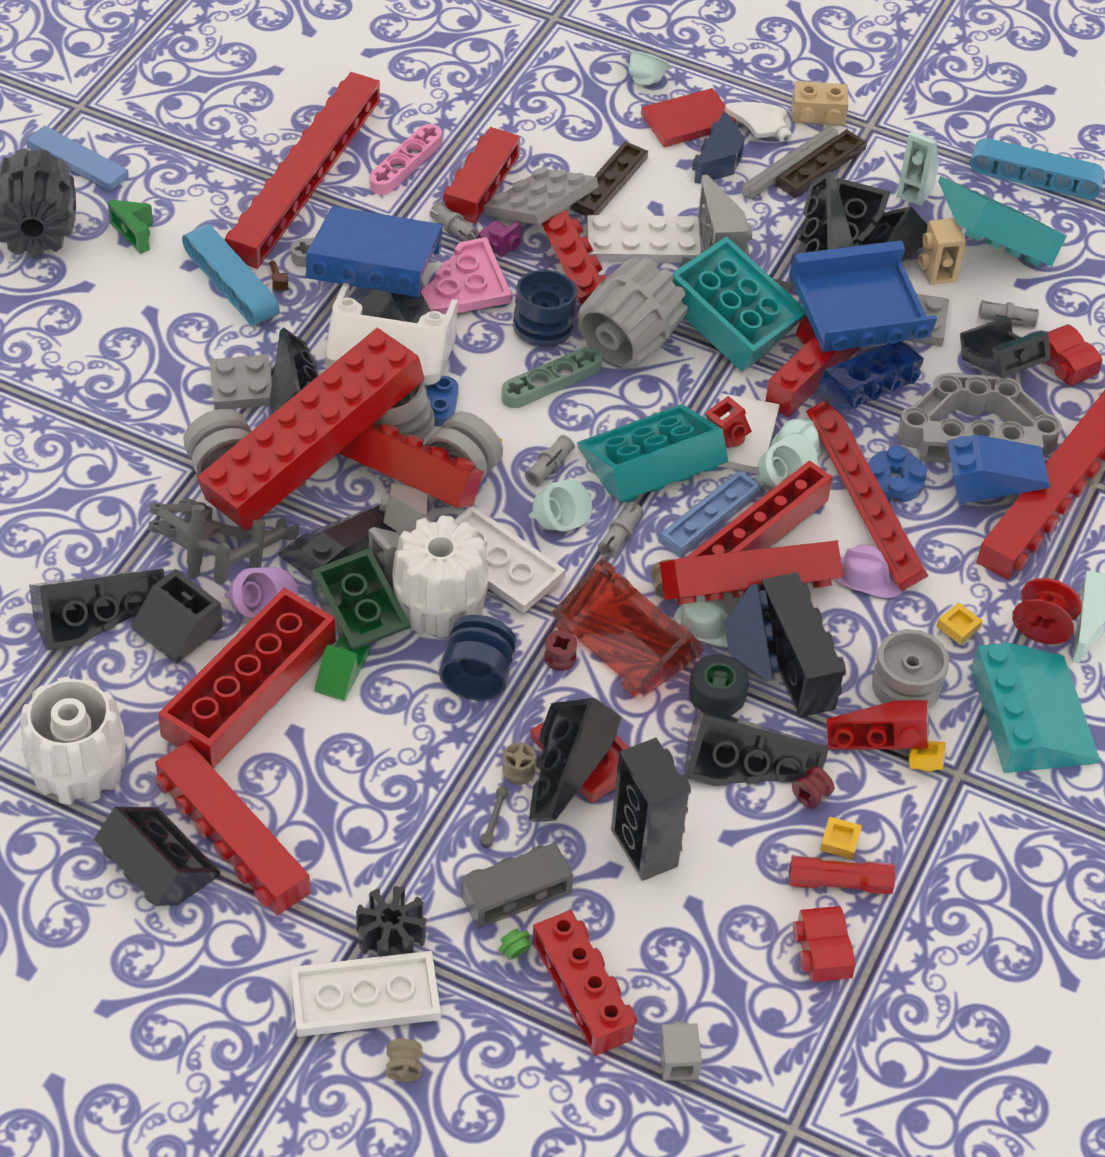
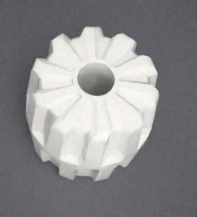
M445 515L440 516L437 522H430L424 517L416 521V529L412 532L403 531L398 538L392 571L394 594L411 624L412 630L420 634L428 633L437 635V638L449 637L451 627L456 620L463 616L482 614L488 587L486 548L483 539L477 537V530L468 522L457 525L452 516Z
M69 676L57 678L56 682L45 687L41 685L33 691L32 700L29 704H24L20 721L23 756L29 772L34 778L37 789L43 795L50 793L57 795L60 803L71 805L78 798H82L88 804L101 798L100 791L103 789L107 791L113 790L121 780V770L125 766L124 729L116 702L111 693L100 690L96 681L85 678V680L70 679Z

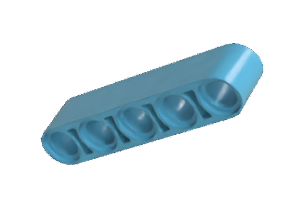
M983 138L976 142L970 160L972 170L979 174L1084 199H1094L1099 196L1105 177L1104 169L1096 163L990 138Z
M207 224L182 236V244L189 257L251 326H255L280 313L275 296L212 226Z

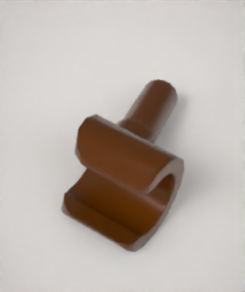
M274 260L270 261L272 289L288 290V273H280Z

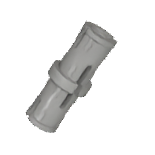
M437 202L431 207L438 214L430 211V217L443 224L444 230L447 233L455 234L463 241L477 239L470 233L478 236L479 231L465 222L464 217L460 213L452 212L441 202Z
M981 300L978 318L997 320L1009 317L1011 318V323L1036 327L1039 316L1038 309L1014 306V303L1011 302L1001 304Z
M561 435L549 449L543 450L538 456L539 460L525 472L526 480L531 485L538 487L552 471L556 472L561 467V461L575 448L572 439L566 435Z
M629 502L619 518L611 522L609 532L598 544V550L602 555H605L606 551L610 548L611 550L607 557H614L623 542L630 539L634 526L644 515L640 505H637L632 512L631 510L635 503Z

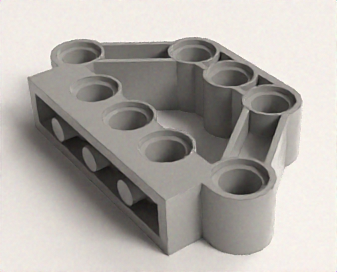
M947 373L937 376L933 387L914 406H909L902 411L897 438L906 447L918 448L919 460L921 462L951 463L947 440L977 434L1042 447L1043 455L1053 453L1056 448L1062 424L1056 416L1048 414L1022 390L1021 384L1013 378ZM955 410H961L969 415L992 412L1000 416L1005 422L1001 425H995L982 419L975 420L972 423H963L956 418L942 419Z

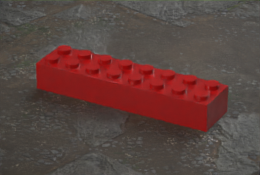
M377 327L197 476L205 500L243 530H248L253 525L254 520L261 519L425 380L419 356Z

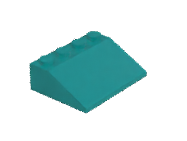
M940 176L938 180L956 223L966 228L965 235L980 241L981 237H985L984 243L999 250L1002 245L1006 246L1005 252L1020 258L1021 254L1026 255L1024 260L1036 266H1039L1041 262L1050 266L1053 265L1067 235L1019 210Z
M727 236L672 273L674 275L673 283L676 287H683L686 294L682 298V303L688 306L684 318L741 372H744L759 361L806 316L803 306Z
M684 404L577 442L578 449L607 492L620 502L635 500L640 494L648 491L662 490L667 484L675 481L689 480L694 474L702 471H713L718 468V465L729 462L723 429Z
M1013 643L977 646L971 671L1004 773L1099 764L1100 758L1064 656Z

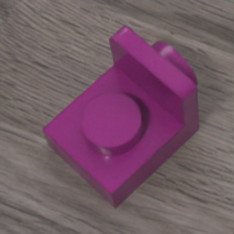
M495 220L479 232L477 239L487 237L493 253L502 258L510 251L516 250L521 244V224L515 222L507 227L498 220Z

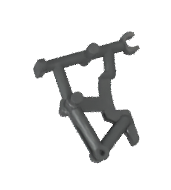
M189 498L179 501L178 504H163L160 502L150 504V512L164 520L150 521L148 530L160 533L187 549V575L191 578L200 576L203 551L215 556L214 580L219 585L227 582L230 566L250 556L249 568H261L264 548L283 538L294 540L298 538L299 525L286 526V519L284 518L277 520L276 528L271 531L265 530V521L254 520L253 526L246 531L241 527L223 524L212 520L213 508L207 506L204 502H197ZM182 512L190 518L181 519L173 513ZM217 532L234 536L237 540L250 538L251 541L232 550L226 542L217 544L209 539Z

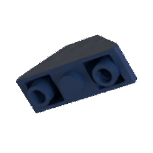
M723 112L719 121L713 122L709 139H704L701 154L696 155L692 164V170L695 171L694 183L701 184L702 175H708L712 180L734 175L742 159L745 137L727 113Z
M752 584L724 621L728 650L731 656L764 680L772 681L776 680L775 673L780 672L777 653L771 654L769 641H774L775 637L772 622H766L764 609H769L767 591L761 590L759 584Z

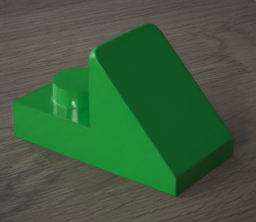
M108 201L111 225L140 254L150 250L149 237L151 234L148 227L153 225L152 206L148 203Z
M339 636L335 646L327 645L316 680L315 692L345 701L370 654V645H365L351 651L341 636Z

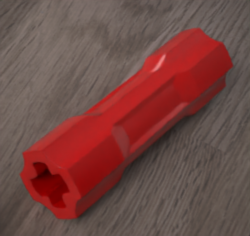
M791 855L789 886L807 888L827 886L861 889L869 893L893 894L895 885L894 863L871 861L851 863L826 861L818 857Z

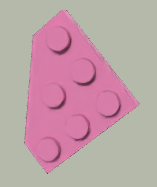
M487 237L459 242L454 249L452 257L444 261L436 271L433 281L429 285L426 284L421 290L430 310L442 314L447 313L452 299L458 300L457 313L511 303L512 299L510 289Z

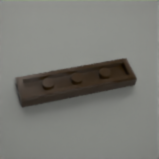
M846 129L778 176L775 185L796 199L809 190L810 184L829 171L833 173L866 149L867 142Z
M624 141L596 173L595 177L599 187L571 204L570 210L586 217L587 215H599L646 161L648 150Z

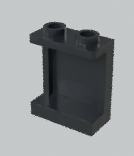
M1003 317L960 333L962 360L1001 378L1051 360L1048 333L1040 330L1020 337L1012 332V323L1009 317Z

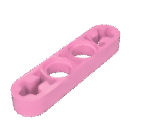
M426 124L417 129L370 173L371 191L378 195H385L399 186L442 145L441 128L434 124ZM409 150H419L420 153L411 154V153H408V151H409ZM396 164H399V165H403V166H405V167L400 168V169H395V168H393V167H391V166L396 165Z

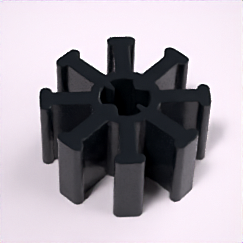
M394 886L392 903L386 904L380 895V889L371 891L369 893V908L358 905L356 911L359 948L363 954H367L368 950L377 946V957L389 956L391 947H396L401 954L414 953V942L424 946L426 941V918L423 917L424 904L419 897H415L414 901L405 905V888Z

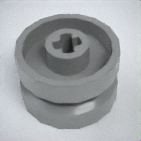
M232 409L210 411L195 419L187 427L183 437L184 447L189 458L192 460L197 476L251 432L246 419L241 413Z
M460 411L452 414L425 444L429 447L437 446L449 451L448 455L453 458L461 457L474 462L473 467L484 471L481 481L503 457L501 441L493 428L483 419L468 412Z
M904 629L893 632L884 638L878 649L872 675V687L877 697L883 703L900 700H928L929 709L937 703L942 693L944 679L949 668V655L944 645L936 637L924 631Z

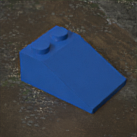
M978 434L947 440L958 504L1050 488L1043 451L1040 446Z

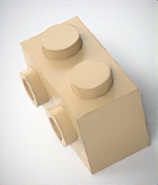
M795 81L792 96V122L845 126L849 105L848 84Z
M954 218L929 221L927 232L923 234L922 254H919L918 263L920 270H924L930 285L957 282L966 240Z

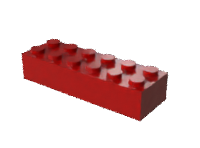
M283 588L158 713L161 737L176 747L189 741L214 768L324 654L326 646H332L336 642L335 617L288 589Z

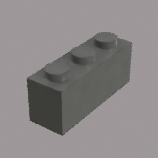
M555 842L547 846H537L528 853L515 858H505L498 864L486 869L471 871L461 878V898L479 929L572 893L574 874Z

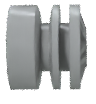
M424 381L375 422L380 425L389 424L399 429L398 433L404 436L413 435L421 439L425 438L435 424V414L427 397Z

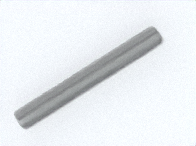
M828 126L743 184L742 195L751 199L775 183L778 176L838 135V130Z

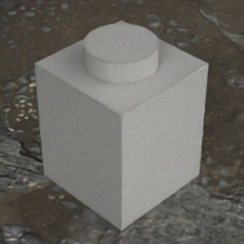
M675 1021L669 1024H662L659 1039L662 1080H699L702 1060L698 1023L687 1024L683 1021Z

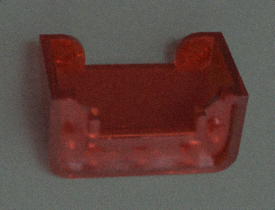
M602 557L551 614L558 621L555 627L558 630L572 633L624 680L621 686L633 697H636L638 694L645 697L696 660L704 651V648L689 630L682 624L679 625L674 619L669 618L634 588L625 577L623 578L614 570L615 567Z

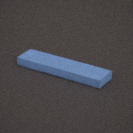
M45 125L26 139L28 148L32 150H40L41 148L50 151V154L54 157L62 158L69 166V170L110 192L129 177L128 169Z
M739 470L661 532L658 536V542L679 558H682L759 496L762 492V486Z

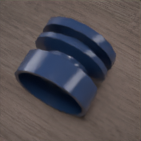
M547 269L534 270L524 274L518 280L516 287V305L513 318L515 334L521 340L531 345L542 347L556 346L565 342L571 336L577 297L575 283L568 276L558 271Z
M475 614L461 617L451 627L446 644L447 649L443 654L439 668V678L443 685L455 695L477 701L492 700L500 696L506 688L510 665L517 646L516 636L510 627L490 616Z

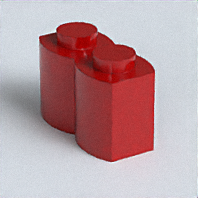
M1066 324L1047 332L1051 360L1045 363L1054 368L1055 374L1059 379L1072 386L1099 374L1103 359L1094 346L1084 341L1076 328Z
M841 906L800 910L798 921L793 922V935L795 942H801L803 951H800L802 971L808 972L811 982L853 978L856 966L855 957Z

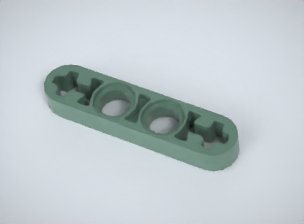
M584 347L509 379L502 385L501 400L507 407L520 408L596 375L601 370L602 354L596 348ZM559 369H568L572 373L561 375L557 371ZM541 379L546 381L547 384L543 386L534 385L532 382L534 380Z

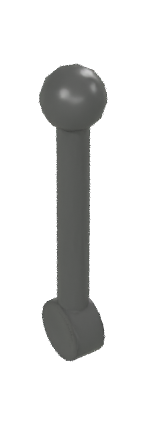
M500 786L496 790L497 800L487 831L480 837V843L485 848L491 847L494 843L492 834L503 800L509 795V790L505 786Z

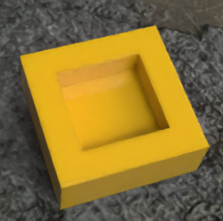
M958 602L938 619L936 627L961 645L981 629L983 620Z
M928 741V749H911L909 769H920L925 772L943 770L946 742Z
M829 816L820 851L853 860L862 825Z

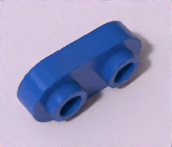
M441 376L437 383L429 385L427 397L435 414L434 426L442 427L456 411L459 386L457 381L449 376Z

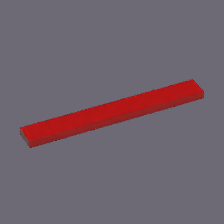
M829 396L806 411L807 415L814 422V426L878 550L883 554L898 588L904 591L928 577L929 575L833 397Z

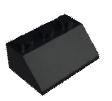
M372 290L360 302L362 305V315L418 323L421 316L431 311L421 291L419 297Z
M114 807L94 838L102 847L103 854L110 860L115 861L124 871V876L129 881L135 883L145 893L146 900L155 906L179 905L215 880L221 873L158 807Z

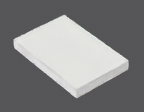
M722 393L720 401L729 396L745 409V416L752 432L745 436V441L740 446L726 447L729 462L718 465V467L759 474V459L770 448L779 404ZM727 412L722 417H720V419L723 420L724 418L729 416L730 413Z

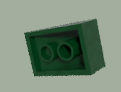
M370 548L312 569L311 590L321 609L335 617V629L351 651L411 627Z

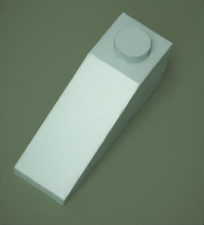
M911 131L908 135L896 197L922 206L935 186L938 172L937 143L935 140Z
M1086 571L1080 590L1082 612L1077 617L1072 661L1075 663H1079L1105 633V574Z

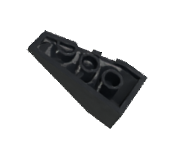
M912 206L884 212L883 218L862 244L870 245L902 240L905 247L902 262H904L923 247V234L927 232L928 224Z
M284 327L279 333L270 393L272 414L319 376L314 371L317 364L307 344Z
M380 504L301 535L280 551L279 557L311 580L312 569L368 549L369 529L376 527L393 532L397 531L383 523L384 511L379 510Z
M164 569L29 584L33 618L46 650L79 646L89 641L90 638L114 628L115 625L135 617L152 586L165 577Z
M596 698L551 703L539 738V742L544 744L543 754L537 757L536 767L540 769V777L533 785L529 820L532 822L556 821L612 746L622 717Z
M697 707L688 736L684 775L688 779L715 786L731 783L754 784L762 781H795L800 777L804 778L806 771L813 766L823 769L829 747L739 718Z

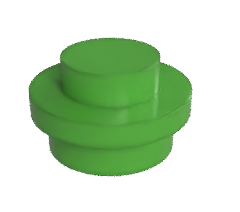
M518 928L514 929L500 939L502 945L498 948V951L501 955L505 954L508 960L515 959L531 948L532 943L529 940L531 935L528 930L520 932Z

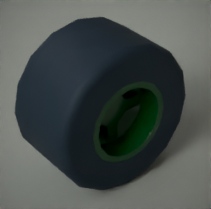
M723 654L703 657L694 665L690 676L689 698L696 709L699 707L729 716L735 714L743 707L747 697L749 685L748 672L744 665L733 657Z

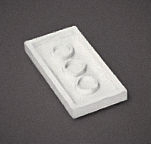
M587 215V239L594 250L589 254L591 257L596 255L599 262H626L637 257L641 260L649 258L656 263H681L683 257L693 259L701 254L698 216Z
M470 506L454 519L457 525L463 522H468L477 530V537L483 539L485 543L488 565L487 588L523 614L565 578L566 570L475 506Z
M432 951L290 967L297 1037L441 1020Z

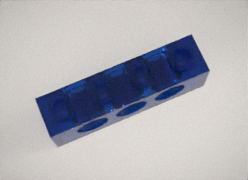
M902 341L894 344L888 343L825 369L816 394L838 412L843 413L852 408H858L860 405L871 400H876L887 393L895 392L903 386L915 383L921 375L920 368L925 358Z

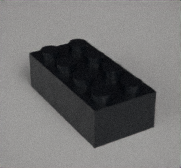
M798 572L762 579L760 587L761 590L767 591L769 609H764L766 622H772L775 637L774 641H769L771 654L777 653L780 667L779 674L799 718L836 710L838 697L842 694L841 683L843 676L846 675V667L842 657H838L834 650L832 635L830 632H826L822 625L820 610L817 607L814 608L811 602L808 585L802 583Z
M657 737L619 751L611 831L641 881L678 867L680 852L682 851V837L685 832V817L688 813V797L691 793L688 779L684 774H679L674 766L671 752L667 748L663 749Z

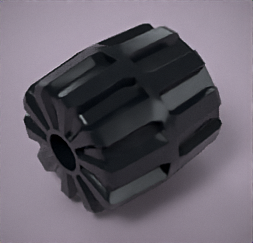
M26 148L16 150L14 155L9 158L4 157L0 162V242H7V249L17 255L24 251H29L31 257H42L45 250L51 249L57 252L63 247L64 237H71L76 214L74 177L70 175L67 163L62 158L58 159L51 155L48 150L41 148L40 150H26Z

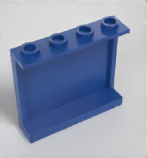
M332 206L306 253L305 278L338 284L349 283V286L419 297L421 278L432 254H439L441 250L443 224Z
M902 240L794 254L789 275L822 352L841 351L849 348L869 347L886 343L894 344L900 341L922 340L931 337L938 318L936 315L926 316L902 264L905 252Z

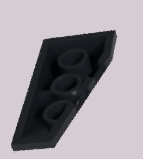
M829 171L809 186L803 211L806 221L804 228L799 230L797 239L801 241L798 253L854 247L834 173ZM796 252V253H793V255H792V260H791V264H792V261H793V258H794V254H798L797 252Z
M837 177L836 183L854 246H861L883 218L891 191Z

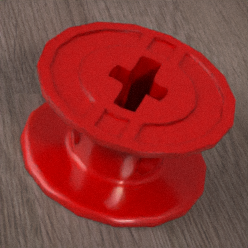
M1035 578L1026 582L1021 589L1022 602L1018 603L1012 611V620L1016 628L1024 636L1035 642L1049 645L1068 641L1074 633L1073 620L1082 612V601L1078 593L1067 584L1050 578Z

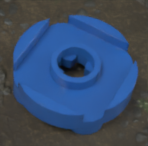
M892 446L886 451L875 454L868 463L889 501L892 498H902L901 502H908L917 498L922 493L928 471L927 467L917 457L906 452L904 448ZM891 473H896L901 475L902 478L898 476L892 478L890 475Z

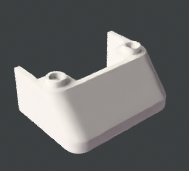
M343 283L332 308L325 350V365L329 368L378 327L417 354L425 378L424 384H435L441 379L456 340L458 300H451L446 314L430 311L421 316L418 323L362 315V305L349 298V283Z

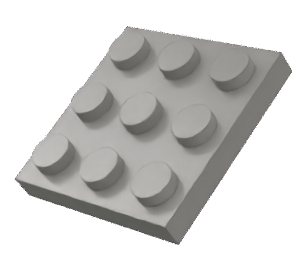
M541 167L534 170L530 177L513 183V187L506 192L494 195L492 197L493 200L483 205L487 216L540 225L598 188L599 185L595 176Z

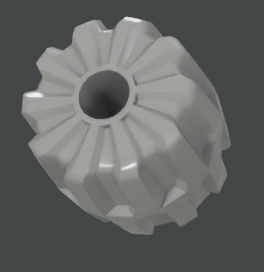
M637 257L632 258L606 277L578 311L580 321L577 324L579 331L589 347L596 348L601 352L602 359L605 362L620 366L623 369L633 368L660 348L686 315L688 306L682 303V298L686 295L683 287H676L673 283L674 275L668 269L659 270L654 260L649 258L642 260Z

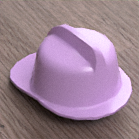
M858 545L848 548L846 554L841 557L843 578H838L836 581L843 587L883 599L896 598L904 592L898 588L883 554L876 547Z
M275 567L248 568L242 570L232 581L229 591L225 593V598L230 600L232 607L246 618L253 619L283 588L298 595V589L291 574L283 569Z

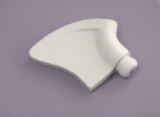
M756 102L726 104L724 111L748 127L755 138L774 136L775 139L782 143L784 139L786 142L791 139L792 133L785 122L788 114L784 108Z

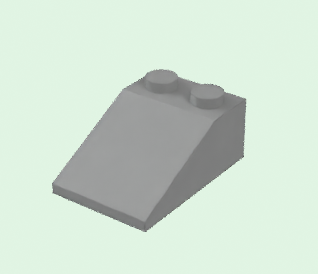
M702 175L697 216L704 249L707 250L727 236L749 256L747 241L752 240L751 223H747L744 211L708 175Z

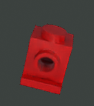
M729 396L705 412L706 418L723 429L727 448L740 446L744 443L745 436L752 432L745 416V409ZM727 412L730 413V415L724 418L723 420L720 419V417H722Z

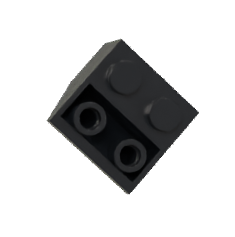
M174 569L152 586L131 624V628L177 664L223 627L221 602L180 571Z

